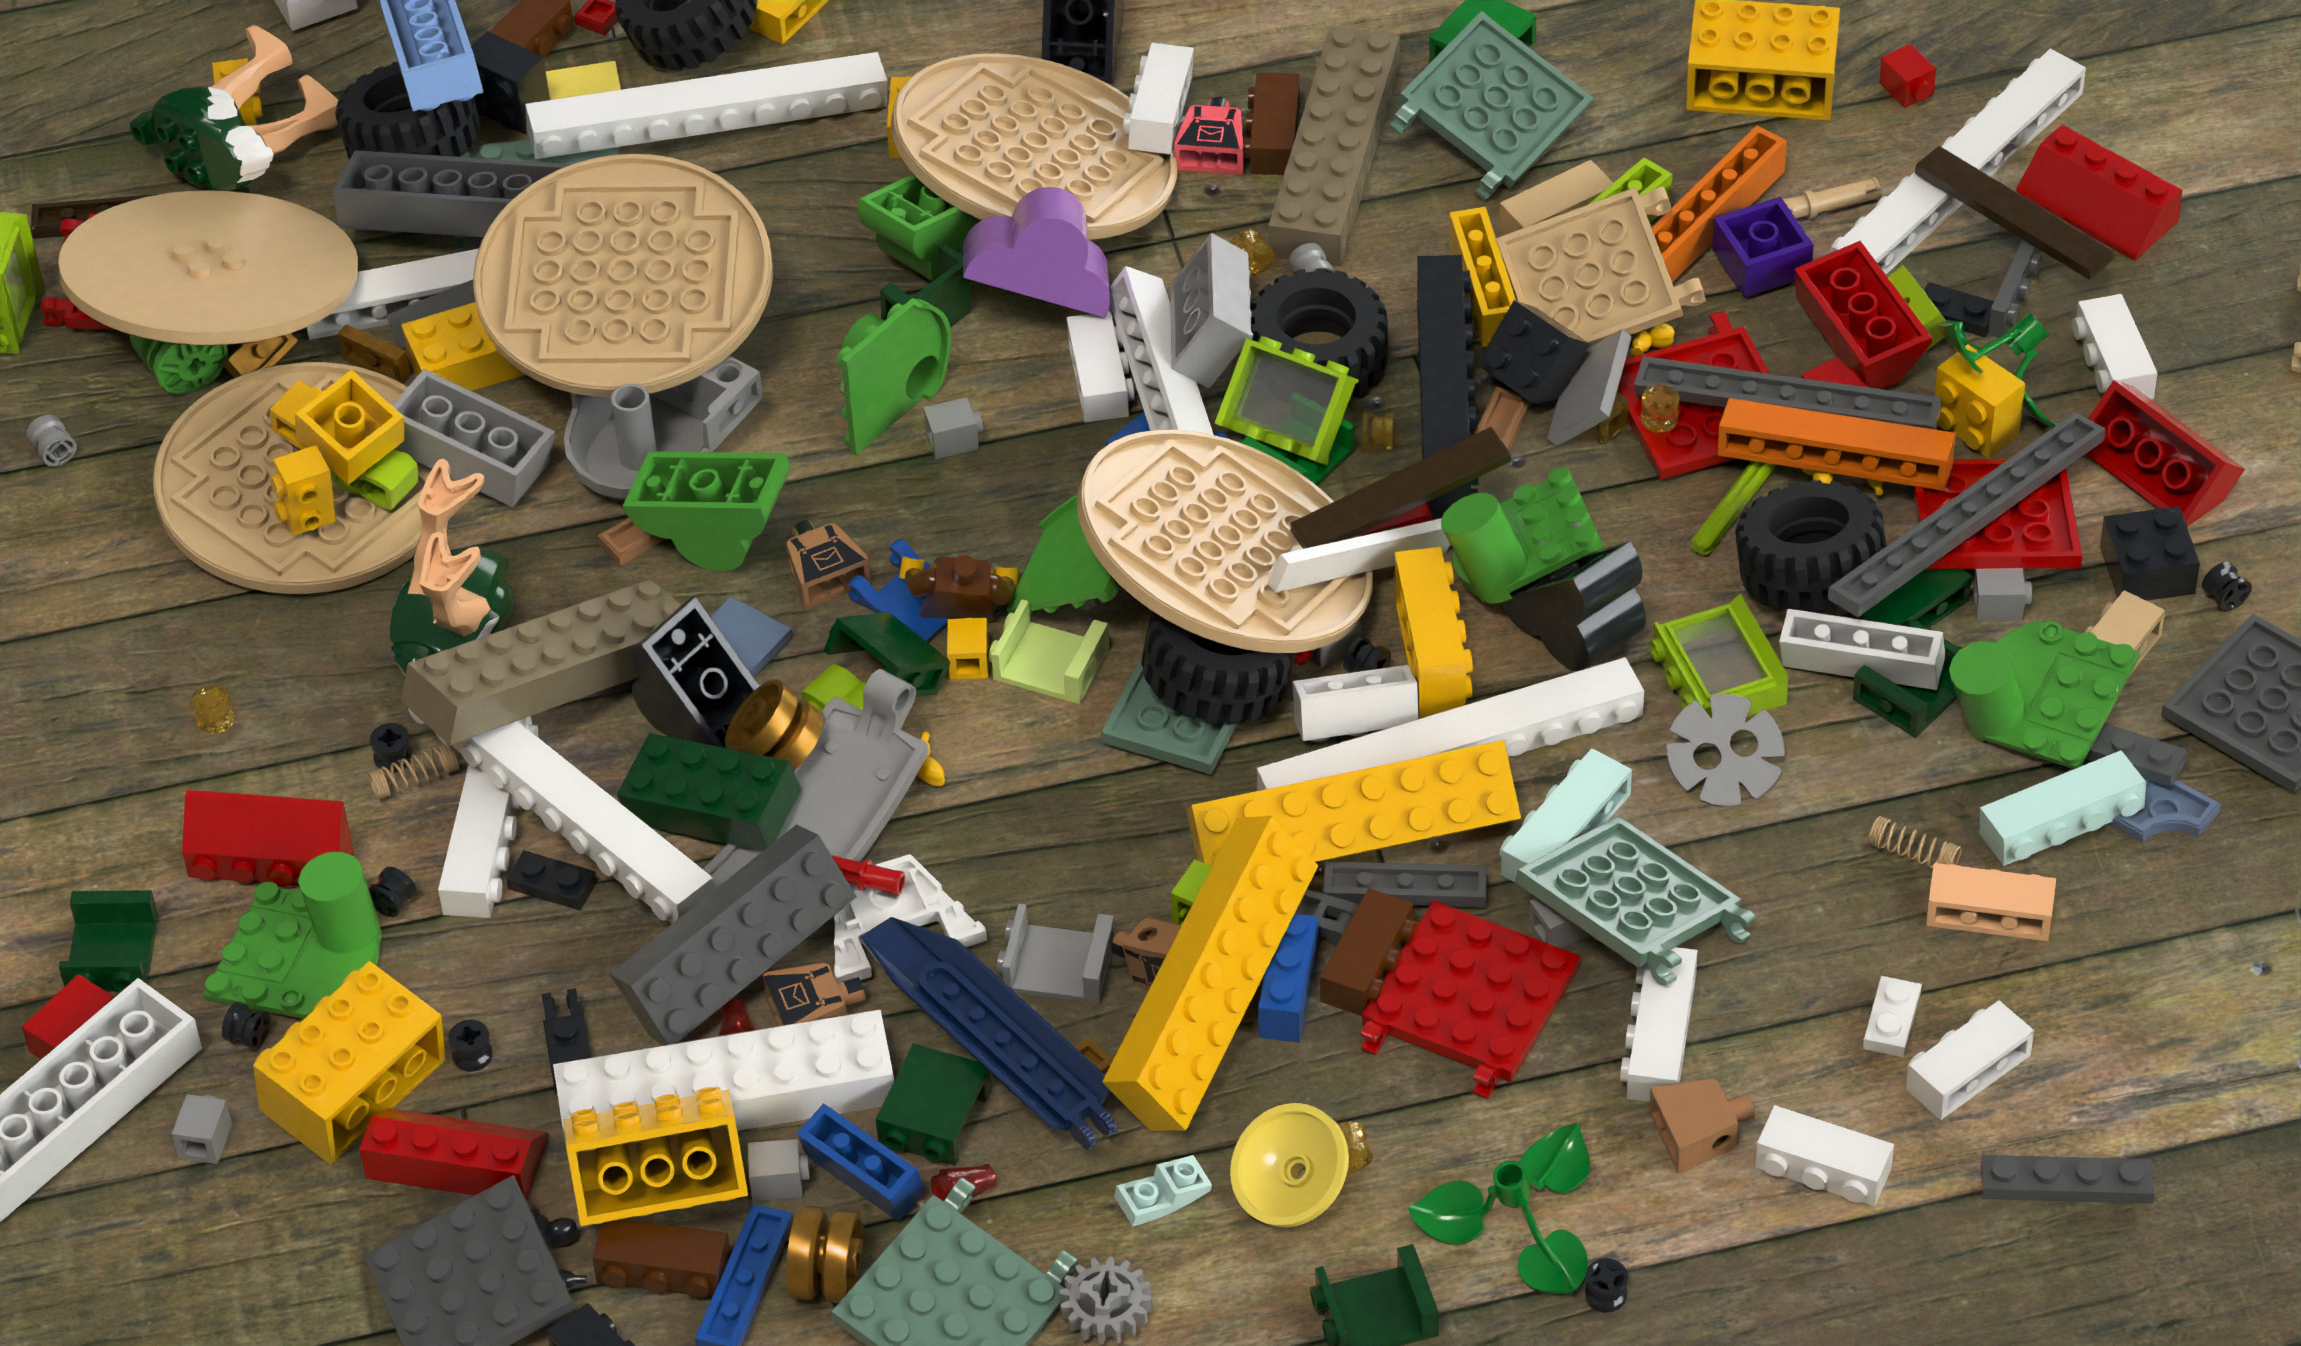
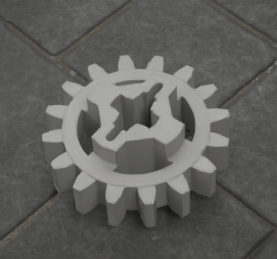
M1108 1257L1106 1265H1100L1096 1258H1092L1091 1268L1085 1269L1078 1264L1075 1266L1076 1277L1066 1275L1064 1278L1065 1289H1060L1059 1292L1062 1319H1068V1329L1071 1332L1081 1328L1082 1340L1086 1341L1091 1335H1096L1098 1344L1103 1345L1106 1336H1112L1116 1343H1120L1121 1333L1126 1332L1134 1337L1137 1335L1136 1324L1146 1326L1148 1323L1147 1312H1152L1150 1282H1144L1141 1269L1131 1273L1129 1261H1124L1119 1267L1114 1265L1113 1257Z

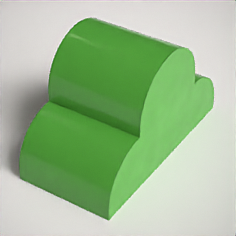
M914 174L860 198L858 204L859 220L864 226L876 232L878 248L931 281L939 277L938 246L945 243L954 251L963 254V244L968 232L978 222L982 221L943 200L926 187Z
M648 452L623 504V508L629 519L640 529L657 537L672 539L677 550L693 564L711 571H731L743 563L753 539L762 533L789 474V461L785 453Z

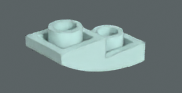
M1194 1155L1157 1164L1154 1176L1117 1185L1114 1198L1132 1227L1161 1218L1192 1203L1211 1191L1212 1184Z

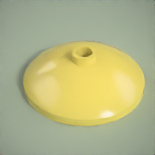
M1283 1104L1265 1111L1244 1130L1232 1155L1230 1168L1231 1184L1239 1204L1253 1218L1274 1227H1294L1315 1219L1334 1202L1345 1182L1349 1155L1344 1134L1329 1115L1307 1104ZM1302 1168H1306L1304 1175L1298 1179V1172Z

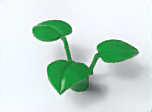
M2031 312L2007 330L2006 334L1983 347H1978L1968 342L1963 322L1948 320L1945 323L1939 324L1949 344L1979 374H1982L1984 371L1975 363V360L2005 343L2017 357L2024 353L2025 357L2014 374L2020 380H2022V375L2030 361L2038 355L2033 348L2049 336L2048 332ZM1969 344L1971 347L1976 349L1977 352L1967 350L1965 346ZM2025 388L2023 405L2029 413L2050 429L2058 425L2045 417L2029 397Z
M1573 1123L1545 1135L1525 1151L1520 1163L1505 1161L1499 1164L1493 1172L1495 1186L1488 1187L1489 1195L1485 1204L1483 1194L1478 1187L1468 1181H1451L1434 1188L1421 1200L1408 1206L1411 1218L1422 1232L1434 1240L1449 1245H1460L1468 1243L1482 1234L1484 1222L1481 1215L1488 1214L1491 1211L1496 1198L1507 1207H1520L1532 1236L1537 1243L1523 1249L1518 1258L1517 1268L1522 1281L1529 1288L1541 1293L1570 1294L1577 1291L1585 1282V1274L1588 1268V1257L1583 1243L1576 1235L1564 1229L1555 1230L1543 1239L1529 1208L1528 1200L1531 1195L1530 1186L1536 1191L1542 1190L1545 1186L1549 1191L1561 1194L1570 1192L1585 1182L1590 1172V1157L1578 1123Z

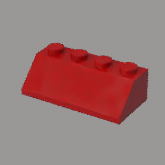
M2061 124L2040 143L2015 192L2088 236L2136 261L2178 222L2183 190Z
M1861 240L1794 269L1796 299L1837 356L1848 367L1853 368L1859 375V378L1869 388L1884 389L1900 382L1931 345V335Z
M2113 380L2088 417L2089 420L2105 428V437L2103 442L2086 454L2157 508L2180 506L2187 527L2223 502L2245 470V468L2137 388L2123 382Z
M186 790L182 854L188 877L202 880L217 879L241 883L273 882L280 886H300L298 880L301 870L310 860L318 855L329 852H344L352 856L354 855L343 801Z
M388 1108L371 1116L359 1151L366 1179L475 1196L514 1175L527 1200L548 1140V1132Z

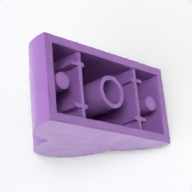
M1056 187L1035 189L1026 194L1017 203L1012 217L993 216L978 222L968 232L963 244V278L1106 318L1110 307L1107 260L1102 250L1095 243L1088 240L1085 210L1081 202L1070 192Z

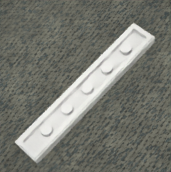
M1441 519L1288 552L1280 554L1267 584L1274 592L1289 590L1394 566L1395 552L1441 547L1442 553L1446 554L1450 543L1441 528Z

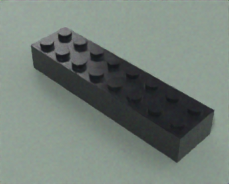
M1462 255L1417 256V318L1422 460L1475 435V432H1469V429H1476V406L1468 405V401H1475V379L1467 377V374H1474V354L1472 350H1466V347L1473 346L1472 324L1465 323V320L1471 319V297L1464 296V293H1470V270H1463ZM1479 477L1426 502L1431 512V521L1441 519L1445 511L1461 498L1478 493V488H1471V485H1479Z

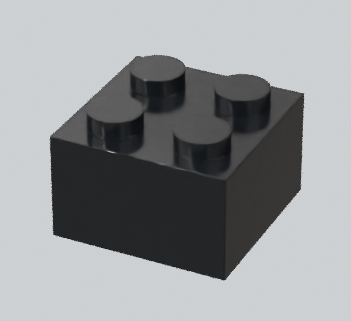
M487 31L471 46L483 88V93L474 96L478 114H483L500 122L507 128H512L526 134L525 104L550 100L544 57Z
M1514 300L1476 365L1528 401L1553 408L1590 343L1537 307Z
M2180 506L2104 516L2100 549L2117 598L2124 590L2146 601L2196 593L2200 561Z

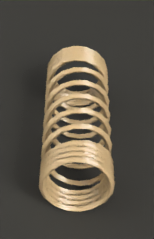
M440 744L437 748L432 747L431 757L427 752L422 751L421 761L416 755H412L411 765L406 759H402L401 769L396 763L392 762L390 766L391 773L384 766L381 769L377 768V770L368 772V779L376 798L381 801V799L390 797V789L383 769L389 775L396 792H400L396 783L393 765L403 778L406 788H410L406 779L403 762L409 767L416 784L420 785L413 758L417 760L426 780L429 782L430 779L426 771L423 754L429 759L436 776L439 778L440 775L435 764L433 750L438 754L446 773L456 772V770H459V762L453 747L445 744Z
M1878 816L1875 819L1868 837L1869 845L1875 846V848L1878 847V849H1882L1887 845L1889 853L1897 849L1899 857L1907 853L1909 861L1917 857L1919 865L1927 861L1929 869L1933 868V865H1930V859L1937 843V837L1933 838L1927 856L1920 862V853L1925 844L1927 833L1923 834L1917 852L1910 858V848L1916 837L1917 830H1913L1907 848L1900 854V844L1906 833L1907 826H1903L1897 844L1890 850V839L1897 823L1895 821L1891 825V820L1882 816ZM1945 841L1935 863L1957 865L1961 855V847L1951 842L1947 844V841Z

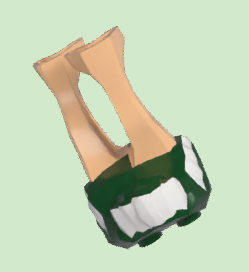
M255 25L245 30L255 56L254 59L225 76L211 87L182 88L162 96L155 103L153 109L141 113L129 123L131 133L136 141L142 145L155 143L159 146L164 156V163L171 173L204 190L233 192L243 189L257 177L265 174L274 154L284 151L305 135L338 126L335 115L338 99L307 74L297 80L306 103L302 112L273 123L245 125L239 111L242 103L256 92L260 81L264 77L293 64L292 56L286 44Z
M439 459L435 463L420 494L418 507L422 520V529L414 555L413 574L402 586L397 601L392 608L390 640L394 645H392L391 650L404 677L407 665L410 662L507 629L517 609L512 587L507 584L505 579L509 569V558L493 549L478 546L461 548L450 552L446 531L448 520L480 491L485 479L482 474L474 473L465 479L451 482L450 466L445 459Z

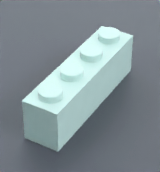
M1592 748L1582 760L1577 759L1571 765L1567 777L1560 785L1552 786L1546 795L1544 803L1537 811L1532 810L1528 813L1521 829L1514 836H1508L1503 842L1499 852L1501 857V875L1515 882L1519 868L1606 823L1631 795L1632 769Z
M2122 750L1980 807V835L2002 865L2005 866L2017 860L2026 859L2032 854L2051 846L2063 844L2067 840L2088 831H2095L2103 825L2113 822V818L2116 815L2122 814L2128 817L2145 809L2146 781Z

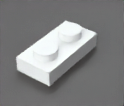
M1881 976L1864 1037L1863 1049L1904 1058L1921 995L1922 984Z

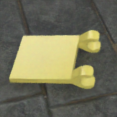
M615 61L546 71L550 100L621 90Z

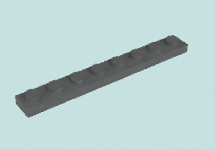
M1645 356L1642 357L1634 383L1635 395L1726 407L1728 399L1733 398L1936 430L1942 408L1941 397Z

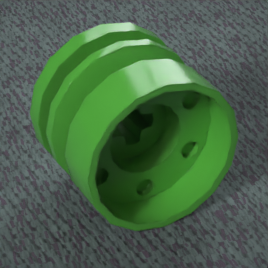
M129 335L132 347L142 361L148 365L150 372L155 376L157 382L167 392L175 394L192 393L206 387L218 377L224 368L221 363L228 357L227 344H177Z

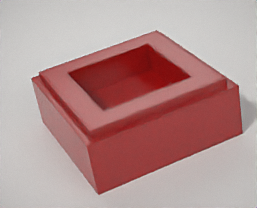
M588 0L575 14V25L605 36L619 21L615 13L616 3L610 0Z

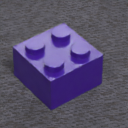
M1781 197L1714 218L1712 250L1744 297L1794 282V269L1813 260L1814 244Z

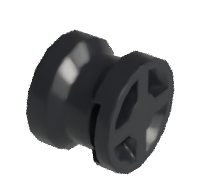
M2228 561L2214 566L2205 575L2201 586L2207 595L2216 597V604L2224 611H2231L2240 606L2248 598L2252 590L2251 583L2245 577H2239L2237 575V568Z
M1359 636L1348 648L1344 657L1343 668L1349 673L1388 668L1391 652L1383 646L1375 647L1370 639Z
M386 723L374 729L370 736V744L374 752L373 758L376 767L381 769L384 766L391 773L390 766L392 762L396 763L400 769L402 759H406L411 764L413 752L409 746L410 737L403 725ZM403 762L404 769H405V768H407L408 766H407V764H406L405 762ZM393 765L394 773L399 772Z
M388 866L379 874V882L369 886V892L375 910L382 915L394 918L402 911V903L414 896L416 885L403 871Z
M235 1002L231 1005L223 1020V1039L232 1043L241 1041L249 1049H259L269 1033L271 1026L270 1013L265 1010L255 1012L250 1010L247 1004Z
M471 1019L463 1020L451 1028L448 1038L455 1066L467 1072L479 1071L485 1068L493 1057L489 1030L486 1025Z
M1610 1258L1592 1262L1585 1274L1586 1302L1594 1310L1603 1313L1621 1309L1626 1303L1628 1295L1627 1269L1619 1261Z

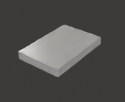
M1621 329L1586 350L1558 398L1547 437L1555 446L1563 444L1610 418L1631 342V336L1625 330Z

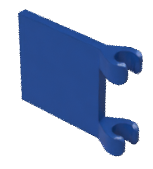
M897 539L889 546V550L893 552L889 557L890 563L898 568H901L903 556L918 560L922 559L902 539ZM925 561L923 570L930 568L931 564ZM899 573L878 592L861 575L855 576L848 583V586L852 588L848 596L853 602L868 606L877 613L890 612L927 643H930L948 626V619L920 617L921 598L915 597L910 593L905 579L900 578Z

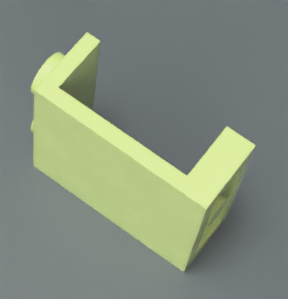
M1022 599L1015 612L1008 614L1004 624V632L999 641L995 640L992 643L988 660L992 663L993 679L996 681L1081 704L1110 649L1108 623L1093 620L1084 637L1030 622L1029 601Z

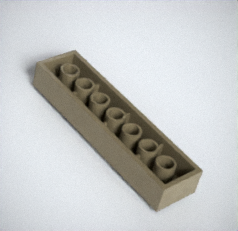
M1329 27L1268 225L1269 257L1289 259L1291 253L1299 246L1307 243H1316L1321 246L1327 261L1331 265L1341 267L1400 69V36Z
M652 579L415 660L407 665L401 702L444 741L452 745L640 677L632 661V649L679 608L681 604Z

